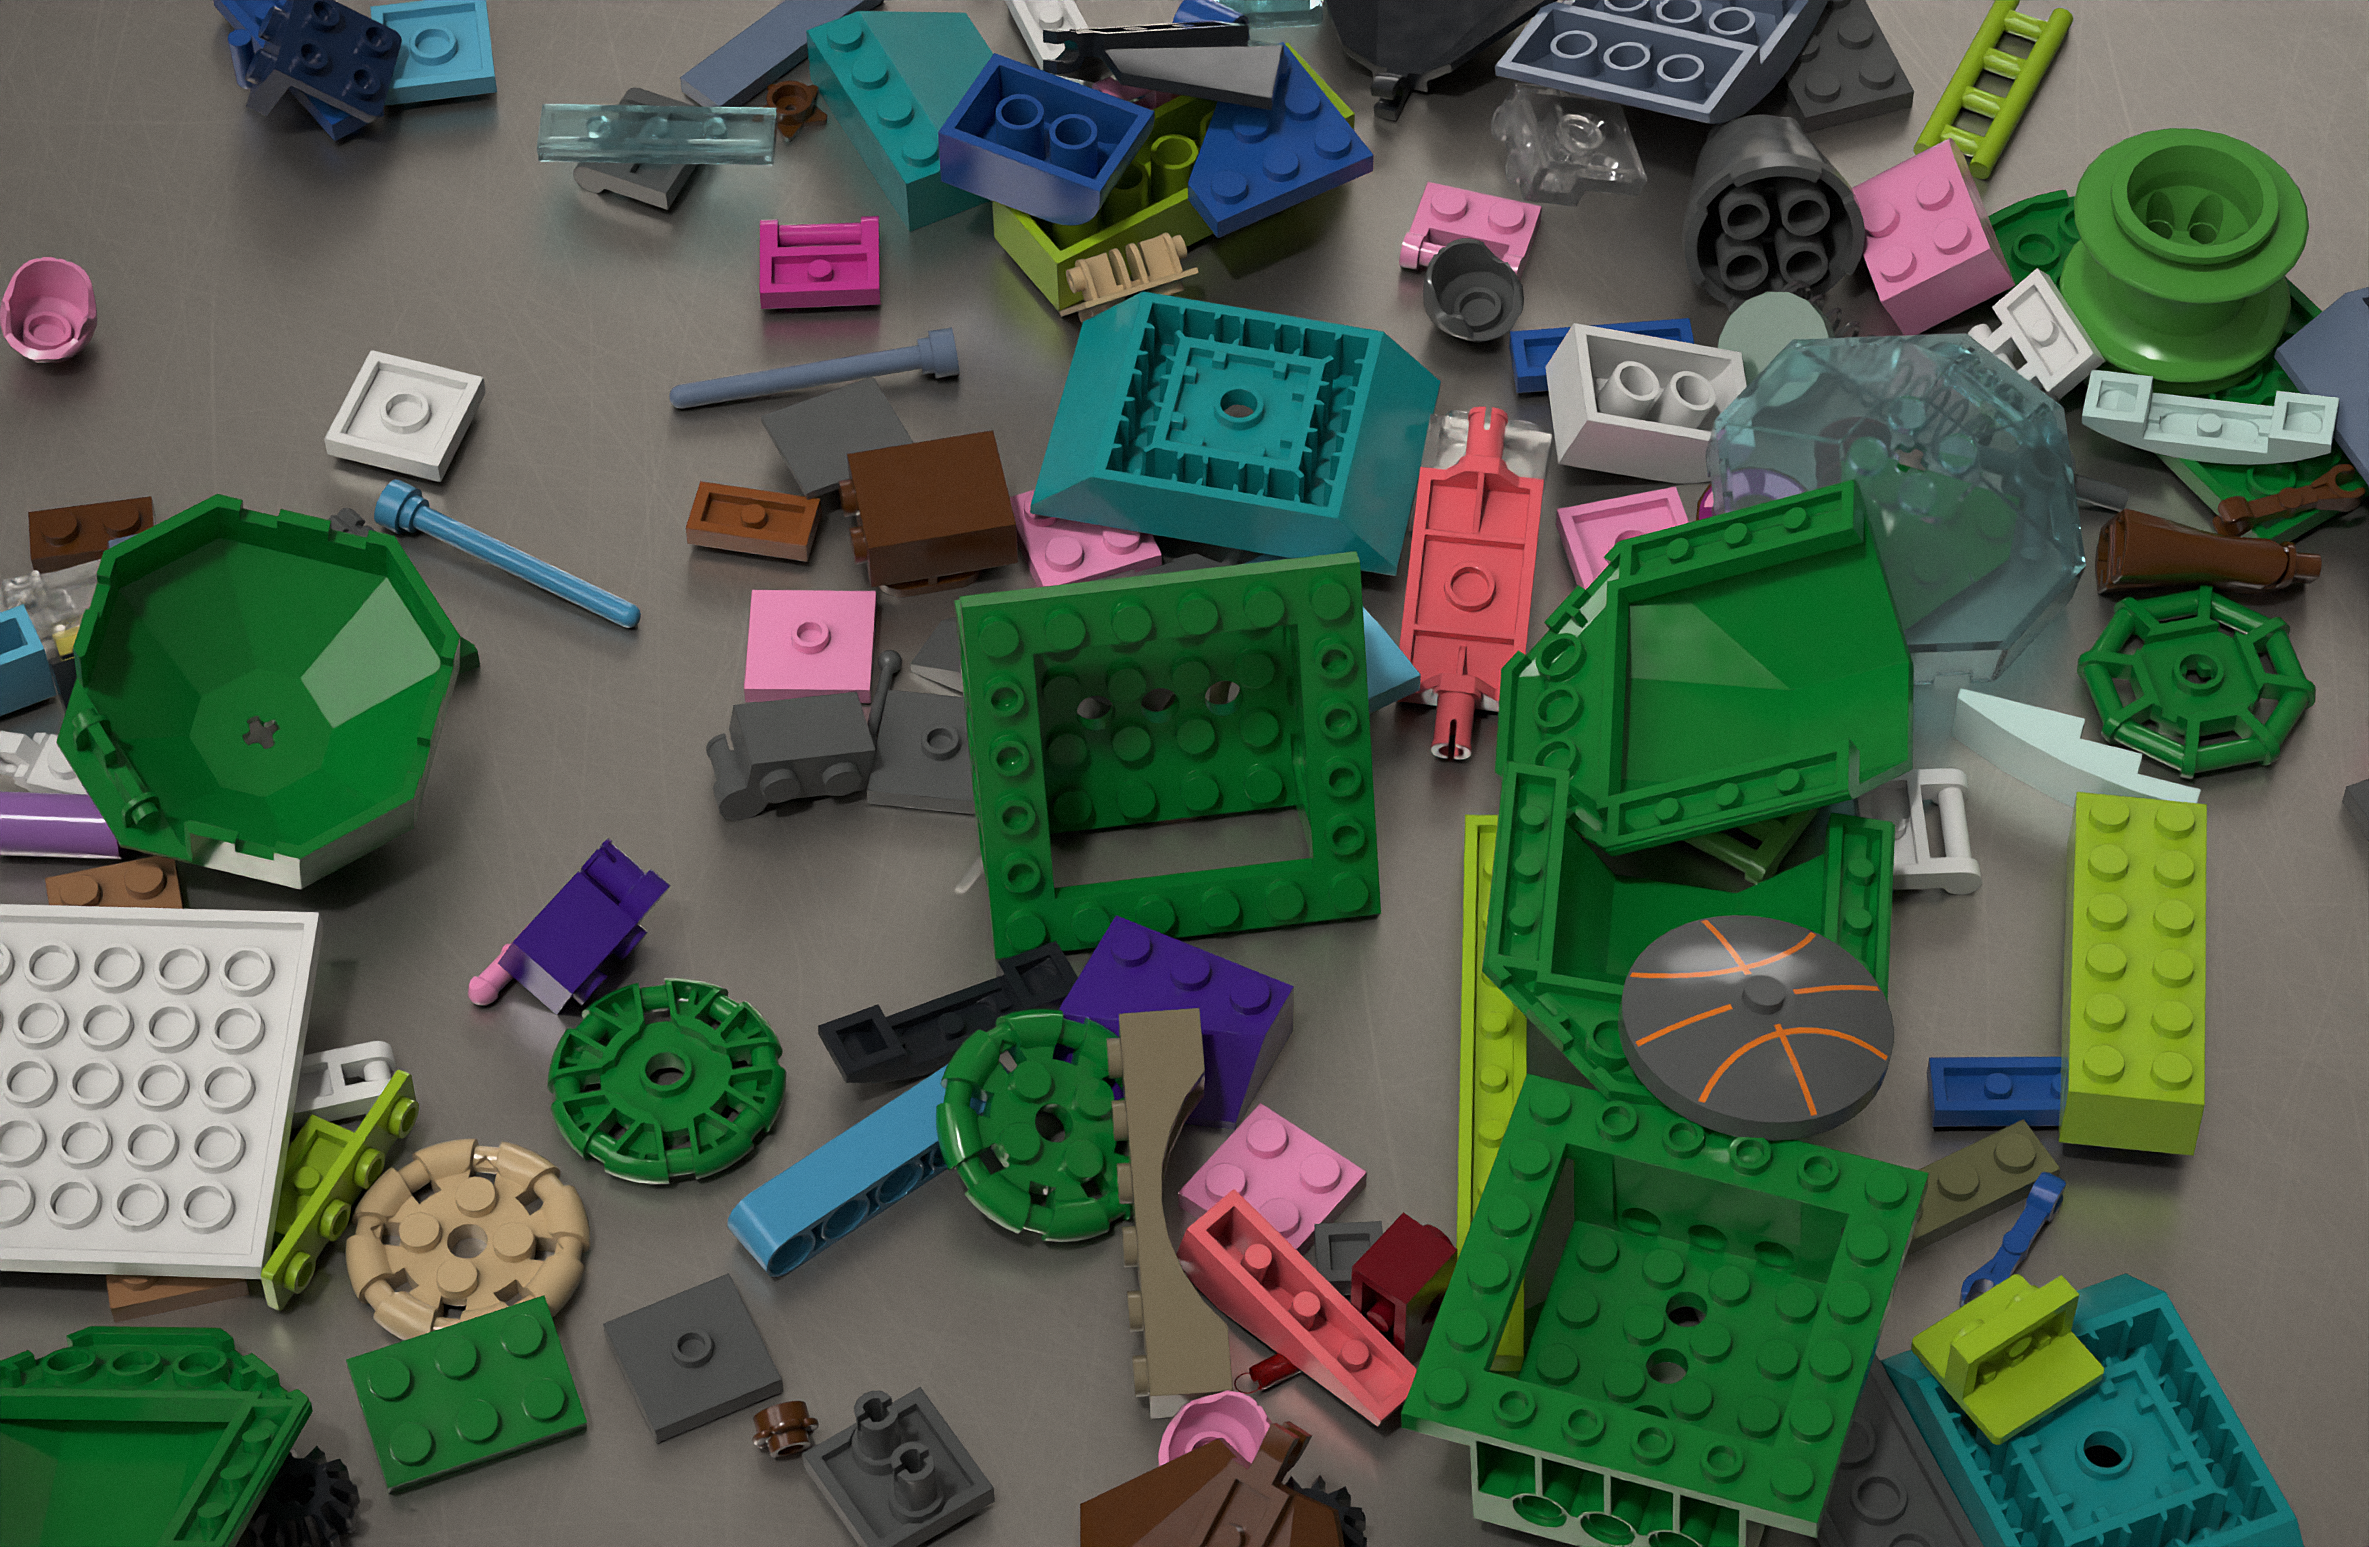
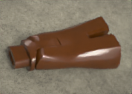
M2123 509L2100 529L2095 556V576L2097 592L2099 594L2163 587H2199V584L2213 585V589L2257 594L2283 590L2291 582L2311 584L2320 575L2322 560L2320 554L2296 552L2294 542L2284 541L2278 544L2265 538L2216 534L2139 511Z

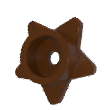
M783 81L776 85L770 84L767 87V104L752 114L755 124L777 127L781 136L787 142L792 141L803 127L822 126L827 123L828 115L815 105L818 87L816 85L807 86L798 81Z

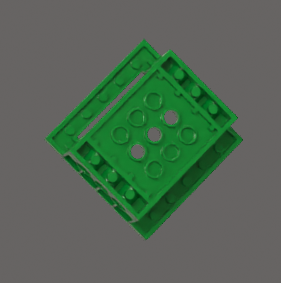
M1356 551L959 596L960 600H954L976 832L988 890L995 959L1009 958L1057 941L1062 951L1097 947L1116 915L1169 937L1179 938L1381 914L1361 568ZM1220 681H1230L1240 687L1238 695L1226 704L1209 702L1205 698L1207 690L1213 684ZM1164 688L1175 693L1174 703L1166 710L1153 712L1141 705L1144 696L1154 689ZM1091 696H1103L1112 702L1109 712L1098 719L1084 718L1078 714L1077 709L1083 700ZM1296 805L1310 851V858L1054 888L1049 834Z
M1527 1073L1401 1412L1402 1428L1470 1446L1473 1518L1579 1547H1759L1765 1525L1817 1538L1928 1189L1929 1173L1794 1139L1773 1141L1766 1140L1765 1138L1736 1137L1701 1126L1669 1108L1607 1099L1597 1090ZM1567 1158L1572 1159L1574 1169V1222L1517 1379L1491 1373L1489 1371ZM1689 1306L1700 1310L1705 1318L1695 1326L1683 1327L1673 1323L1668 1318V1315L1676 1308ZM1674 1363L1680 1366L1686 1372V1375L1675 1383L1665 1384L1654 1380L1648 1372L1657 1364Z

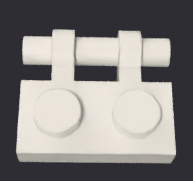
M2038 268L1992 306V309L2002 322L1999 328L1992 333L1987 324H1979L1973 327L1967 335L1969 342L1975 349L1973 359L1983 374L1993 377L1999 386L1998 398L2008 412L2017 414L2024 426H2031L2034 396L2042 387L2047 392L2055 394L2058 400H2060L2091 374V370H2095L2105 362V359L2050 276ZM2019 348L2028 363L2017 371L2011 361L2013 359V352Z

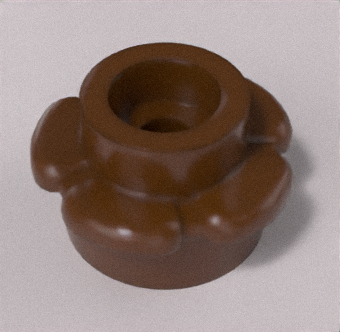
M804 1401L780 1403L758 1412L753 1417L757 1434L753 1436L752 1441L760 1449H769L770 1455L773 1458L791 1456L804 1451L811 1445L809 1436L819 1427V1422L816 1418H810Z

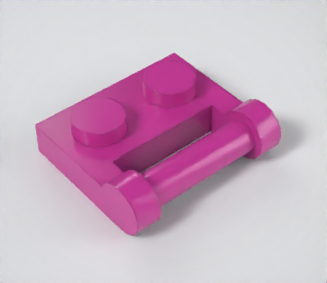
M861 216V222L798 225H779L778 219L760 220L759 293L761 309L881 305L879 216Z

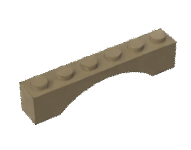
M1199 1008L1119 1014V1038L1106 1039L1109 1079L1122 1078L1124 1100L1111 1101L1114 1141L1127 1140L1129 1163H1117L1119 1204L1132 1203L1134 1226L1122 1227L1124 1267H1138L1139 1290L1127 1291L1130 1332L1143 1331L1145 1355L1132 1356L1135 1397L1148 1396L1150 1419L1173 1418L1183 1405L1192 1400L1226 1390L1233 1391L1228 1325L1203 1301L1183 1272L1168 1237L1162 1205V1186L1170 1153L1185 1121L1204 1097L1205 1066Z

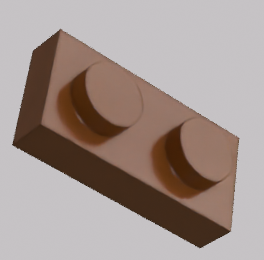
M700 481L686 525L687 544L808 562L822 515L821 502L818 498L807 500L805 496Z

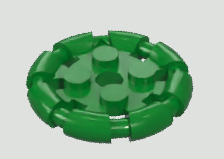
M665 978V984L639 988L638 982L617 989L598 999L582 1011V1022L575 1029H566L558 1041L552 1056L547 1081L549 1092L555 1095V1101L551 1104L550 1108L554 1121L566 1142L584 1160L596 1158L604 1163L606 1173L621 1179L647 1184H669V1177L695 1173L697 1180L724 1170L753 1150L752 1140L760 1131H770L783 1103L787 1072L778 1063L783 1049L769 1022L748 1001H743L739 1004L728 997L729 992L727 989L704 981ZM663 1010L670 1011L671 1021L645 1025L644 1013ZM715 1020L721 1023L716 1030L709 1026ZM602 1038L611 1040L606 1047L598 1043ZM745 1060L748 1064L752 1065L751 1067L732 1069L731 1062ZM674 1067L684 1073L680 1080L670 1085H658L649 1080L651 1074L657 1069ZM600 1083L601 1090L581 1093L586 1085ZM727 1105L739 1112V1115L733 1122L720 1115ZM617 1122L627 1129L619 1140L608 1135L611 1128ZM690 1139L691 1147L664 1151V1144L678 1146Z
M1028 1009L999 1017L996 1020V1027L987 1032L979 1029L962 1043L948 1063L940 1083L946 1090L943 1103L936 1106V1130L942 1157L949 1172L957 1171L968 1188L964 1195L989 1219L1016 1234H1019L1022 1229L1040 1233L1042 1241L1073 1242L1094 1238L1107 1233L1110 1229L1109 1224L1119 1217L1123 1220H1128L1133 1216L1132 1203L1119 1204L1117 1163H1129V1157L1113 1153L1117 1142L1114 1141L1111 1101H1114V1094L1111 1087L1105 1082L1109 1078L1106 1039L1119 1038V1036L1102 1024L1087 1017L1083 1024L1063 1018V1011L1055 1009ZM1056 1044L1074 1049L1071 1064L1053 1059ZM1006 1051L1010 1053L1017 1064V1067L1009 1074H1007L999 1062L1000 1055ZM1114 1078L1123 1092L1122 1078ZM971 1097L986 1101L983 1116L977 1115L976 1111L970 1107ZM1048 1112L1060 1119L1065 1130L1063 1141L1051 1142L1039 1134L1035 1125L1037 1113ZM991 1147L998 1160L1005 1167L1003 1170L997 1171L992 1175L979 1157V1155ZM1091 1179L1102 1194V1197L1097 1200L1093 1197L1088 1198L1081 1187ZM1028 1192L1047 1195L1046 1206L1030 1203L1031 1198Z

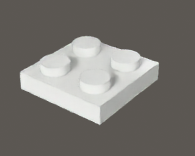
M371 350L324 438L327 454L441 482L486 394L484 378Z

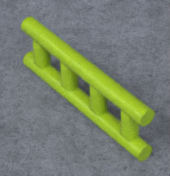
M1995 0L1913 147L1915 155L1951 138L1963 155L1972 157L1968 166L1971 175L1977 179H1987L2073 22L2072 14L2064 8H2056L2051 13L2048 21H2044L2015 11L2019 5V0ZM2003 32L2036 42L2027 59L1994 49ZM1982 70L2015 80L2006 98L1973 87ZM1961 108L1994 119L1984 137L1952 126Z

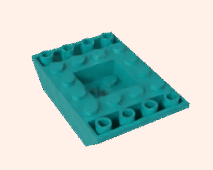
M1143 291L1083 321L1030 505V513L1287 558L1356 551L1360 560L1361 570L1396 576L1418 486L1420 467L1423 464L1439 397L1441 381L1384 331ZM1233 405H1243L1249 407L1254 412L1249 416L1237 418L1226 414L1224 411Z
M2126 1273L2077 1290L2080 1295L2071 1331L2104 1367L2102 1380L2000 1445L1993 1444L1912 1350L1880 1360L1984 1547H2304L2298 1520L2167 1293ZM2094 1445H2105L2114 1449L2120 1455L2122 1462L2115 1467H2099L2087 1459L2084 1451Z

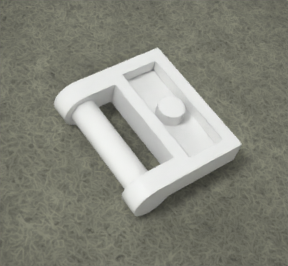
M1954 768L1913 769L1854 799L1856 816L1890 821L1895 824L1893 890L1944 888L1949 893L1963 895L1972 893L1980 888L1982 884L1980 865L1976 859L1972 858L1964 801L1969 796L1967 775L1962 770ZM1932 799L1934 803L1939 805L1946 857L1930 858L1922 800Z

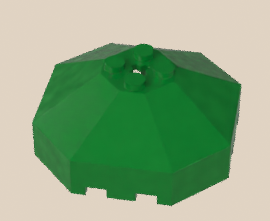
M216 494L103 552L96 574L97 585L89 609L85 608L73 646L77 678L56 743L121 847L303 889L414 829L460 669V635L394 535L369 530L367 537L333 530L331 520L280 509L279 515L274 516L243 508L242 499ZM259 721L264 728L275 725L278 730L272 735L273 746L264 749L258 742L248 745L244 740L250 736L249 724Z

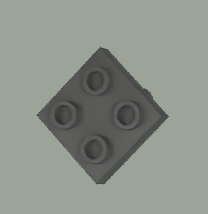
M921 1387L894 1402L883 1391L864 1393L857 1399L854 1405L855 1424L802 1453L805 1470L860 1547H916L995 1502L994 1487Z

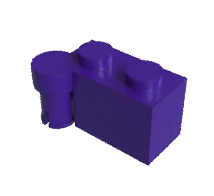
M607 838L601 844L600 849H597L585 862L581 871H578L511 943L498 964L556 1015L572 998L582 1006L608 977L599 969L612 954L623 961L648 933L640 925V922L671 885L652 869L646 873L617 848L610 838Z

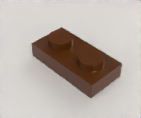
M152 496L28 512L30 556L34 574L99 567L103 552L107 550L108 541L138 534L156 525V514Z

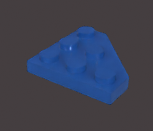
M1284 42L1278 43L1284 45V55L1272 110L1218 101L1189 178L1188 200L1217 238L1373 171L1374 155Z

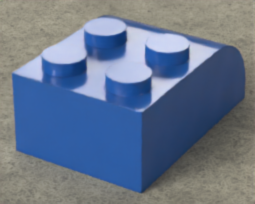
M994 53L938 131L941 182L1052 223L1061 225L1084 224L1097 214L1152 133L1155 123V111Z

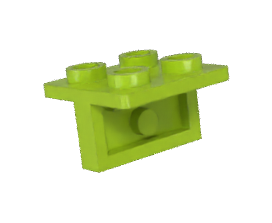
M2014 1274L1914 1336L1911 1343L1912 1352L1995 1445L2004 1443L2102 1380L2104 1374V1367L2071 1331L2080 1294L2062 1275L2038 1288L2036 1285H2030L2020 1274Z

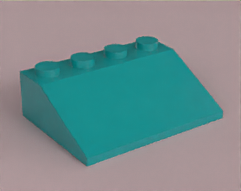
M857 11L806 30L811 81L818 87L820 95L909 232L992 201L941 182L938 131L993 55V52L966 13Z

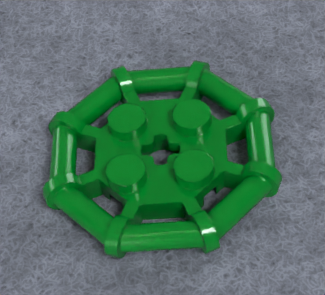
M2199 584L2198 590L2138 601L2132 597L2122 599L2115 604L2114 616L2090 651L2081 654L2077 662V674L2086 681L2103 724L2101 735L2111 745L2122 743L2180 771V778L2193 779L2194 773L2258 762L2264 766L2271 764L2280 757L2279 747L2302 712L2312 707L2316 701V687L2311 681L2306 679L2288 636L2290 626L2281 617L2268 618L2213 592V585ZM2193 615H2195L2194 618L2183 619V620L2172 621V622L2161 623V624L2159 623L2160 621L2171 620V619H2177V618H2182V617H2188V616H2193ZM2220 623L2237 630L2234 631L2233 638L2218 631ZM2130 635H2138L2145 642L2141 650L2139 651L2138 648L2134 655L2119 653ZM2262 651L2269 654L2277 674L2265 673L2257 653ZM2187 670H2196L2200 677L2210 676L2212 679L2207 681L2206 684L2192 683L2186 679ZM2112 678L2129 680L2137 700L2123 707ZM2261 698L2278 700L2279 703L2264 725L2252 714L2253 709ZM2151 719L2155 721L2158 730L2165 735L2172 737L2184 736V743L2182 745L2140 724ZM2234 730L2243 738L2198 747L2199 736Z

